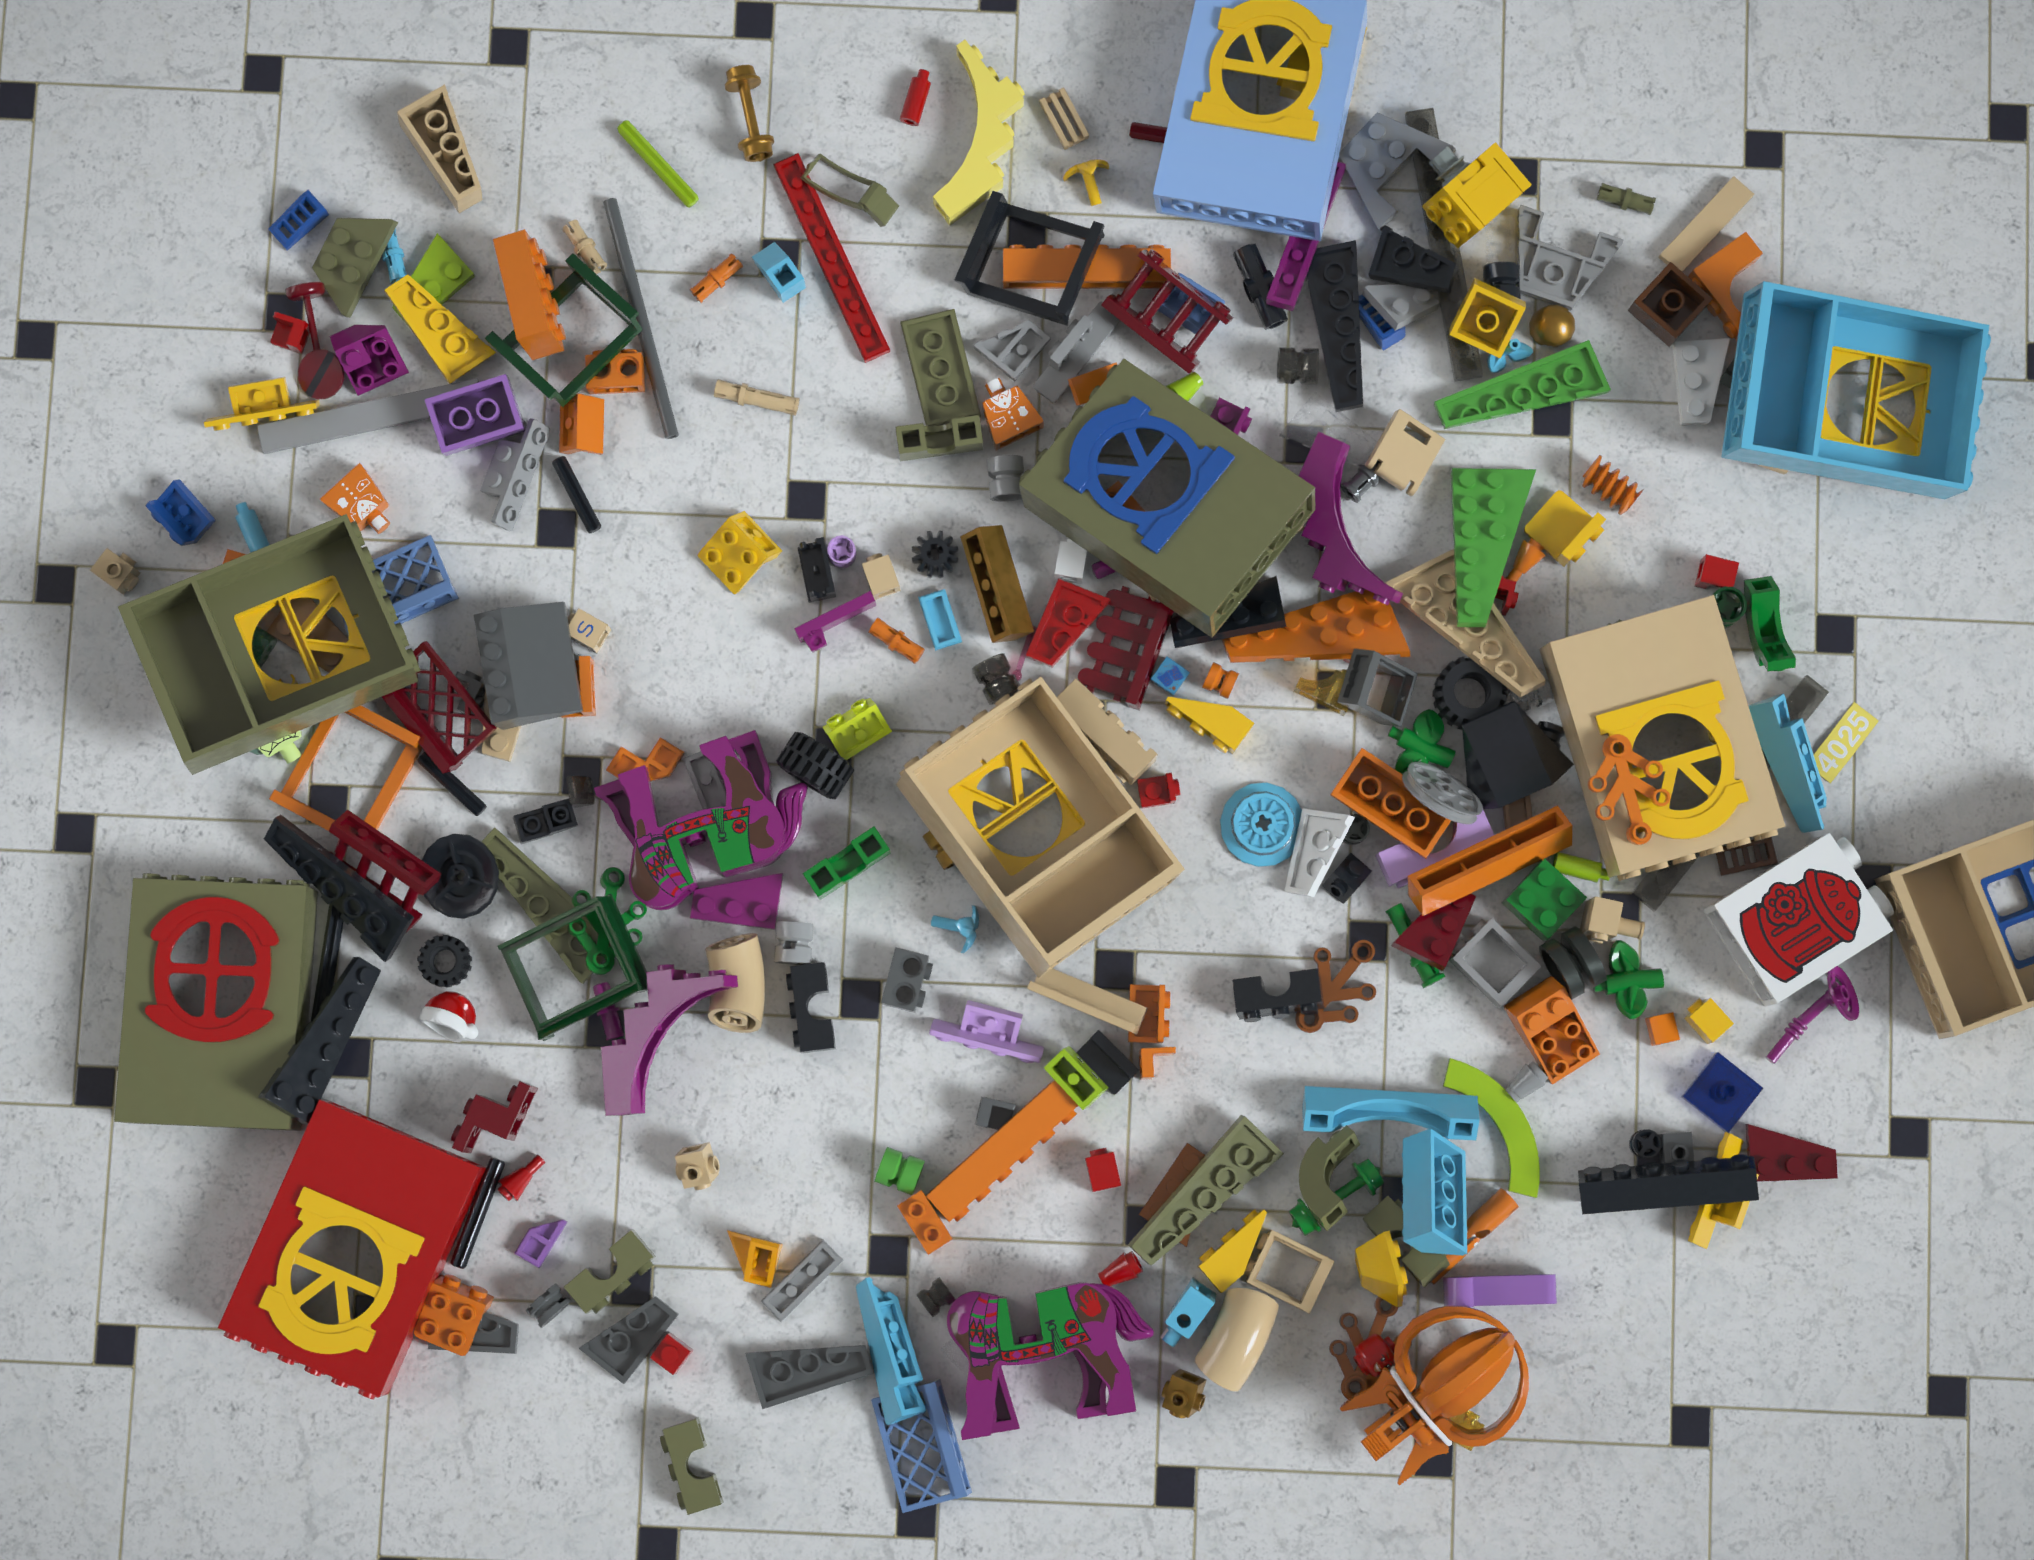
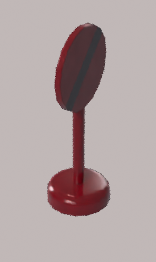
M322 282L302 283L285 289L286 297L289 300L304 301L313 351L307 353L301 360L298 368V381L302 390L308 396L315 399H328L334 396L341 389L344 381V369L338 357L333 352L320 349L311 299L318 298L324 294L325 286Z

